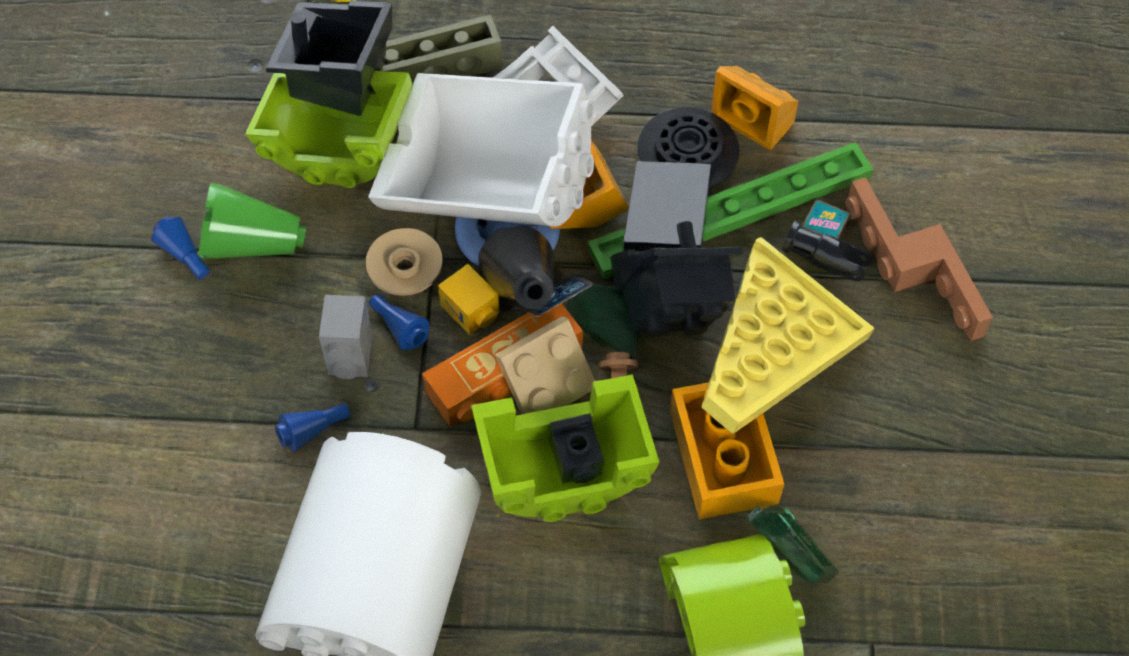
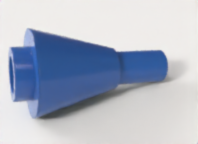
M168 216L156 223L153 228L154 233L152 234L151 241L181 263H185L198 280L206 277L210 273V269L197 255V250L182 217L172 218Z
M376 294L370 299L369 306L383 317L385 324L402 350L409 351L425 343L430 327L429 321L426 318L391 305L380 294Z
M342 403L324 411L315 410L280 414L279 424L275 425L277 438L283 448L288 446L292 452H296L325 431L328 426L350 418V410L346 403Z

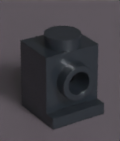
M590 413L550 422L549 442L562 484L572 481L578 484L586 483L595 479L597 475L602 474L604 459L592 425L593 420Z

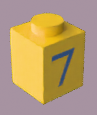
M466 264L438 285L440 305L469 335L479 328L488 327L499 314L498 293L469 264Z

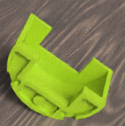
M375 71L370 83L376 94L370 95L362 115L357 116L290 97L286 75L274 73L245 135L256 147L255 151L259 156L272 160L281 167L302 176L310 184L322 185L326 183L354 188L356 185L366 183L377 176L389 143H393L398 131L397 123L413 86L410 75L406 72Z
M633 374L593 382L589 402L516 415L512 397L471 405L493 498L496 505L505 513L523 517H542L544 522H555L563 519L567 514L583 511L585 514H594L604 510L607 507L606 503L629 493L635 488L649 484L651 482V475L659 464L658 455ZM590 413L593 420L592 425L604 459L602 474L597 475L595 479L586 483L578 484L572 481L562 484L549 442L550 422Z
M755 534L669 553L659 557L658 562L669 600L676 599L691 656H804L799 627L805 626L803 608L799 600H792L789 586L792 585L789 565L786 560H778L769 537Z

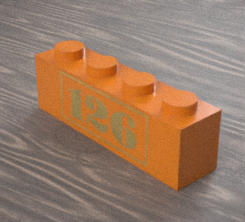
M562 303L538 317L528 312L422 373L425 393L449 427L458 422L464 423L472 420L471 405L506 399L512 394L496 360L495 354L562 316L569 319L582 349L583 330Z

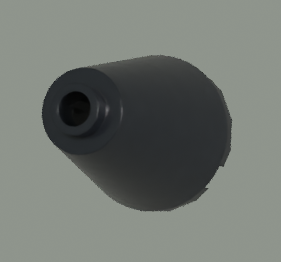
M527 225L500 228L485 240L478 256L479 273L493 290L498 293V297L528 309H537L547 304L553 295L555 265L554 252L549 241L538 230Z

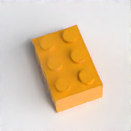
M709 382L672 389L670 415L698 519L701 520L778 505L784 488V481L764 414L762 413L732 434L702 408Z

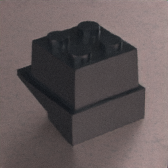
M351 0L349 4L298 2L266 66V72L285 74L289 95L292 98L361 116L373 91L370 83L375 71H382L386 62V43L392 30V4Z
M684 221L676 225L680 248H653L636 254L635 250H625L613 254L610 259L616 292L623 291L633 333L647 332L648 336L658 337L674 331H684V334L688 336L706 332L707 328L716 319L721 318L723 313L736 302L730 261L735 256L743 254L742 247L697 248L692 222Z

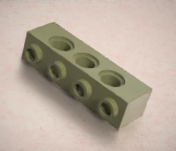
M490 14L387 41L386 62L382 71L409 73L412 85L417 73L472 77L503 68L502 42Z

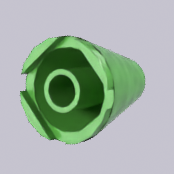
M210 184L205 206L207 209L201 230L199 257L216 259L294 254L295 247L303 248L306 225L299 224L300 216L222 184Z

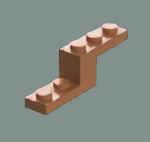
M866 177L852 181L848 198L845 200L846 210L851 213L850 218L857 221L865 247L869 250L872 249L877 259V266L881 277L889 281L894 292L936 279L937 290L943 298H947L951 305L957 326L960 329H964L970 341L984 337L993 316L942 226L938 224L898 237Z

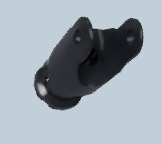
M794 221L782 248V252L787 254L790 251L810 259L812 265L853 281H861L865 276V271L862 267H868L872 263V256L868 252L829 234L824 233L821 236L802 228L801 223ZM860 256H864L866 260H862ZM855 271L858 273V275H853L852 272Z

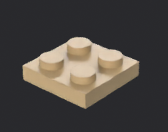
M563 316L495 354L521 414L567 406L591 392L592 384L595 382L569 319Z

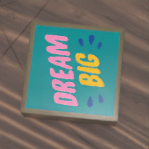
M816 199L801 227L821 236L826 233L839 239L849 221L851 213Z

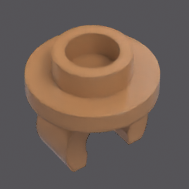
M613 352L606 354V360L598 362L599 370L610 371L611 379L627 376L628 370L638 368V361L630 359V353Z

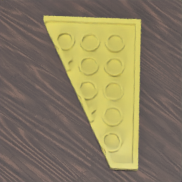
M760 237L756 239L751 249L702 408L734 434L868 340L874 327Z

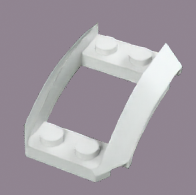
M554 26L548 30L549 35L535 48L531 46L512 64L493 77L538 81L543 75L548 73L556 82L581 83L584 85L588 100H592L594 103V116L591 126L624 96Z

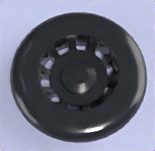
M691 107L670 109L653 117L642 129L637 145L640 161L711 164L709 188L720 184L733 172L738 162L740 151L736 134L727 122L714 113Z

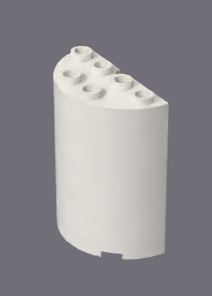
M417 73L397 123L399 129L398 140L396 144L389 143L368 198L377 207L385 210L559 226L571 216L575 209H580L583 202V188L586 177H590L593 173L594 159L590 154L594 103L592 100H588L584 85L581 83Z
M349 432L346 440L339 441L333 436L327 439L322 445L255 635L259 643L266 648L283 651L285 646L302 650L301 653L304 656H433L482 493L475 477L465 468L454 470L444 464L446 455L419 443L399 437L369 432Z

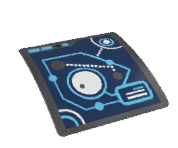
M569 276L554 285L553 295L544 306L537 309H528L518 305L513 309H522L538 317L593 285V282L580 276Z

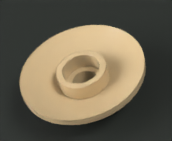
M399 228L384 233L372 243L366 256L367 273L374 285L386 293L399 296L413 295L430 287L439 277L443 265L442 252L438 243L427 233L412 228ZM403 266L411 267L408 270H400Z

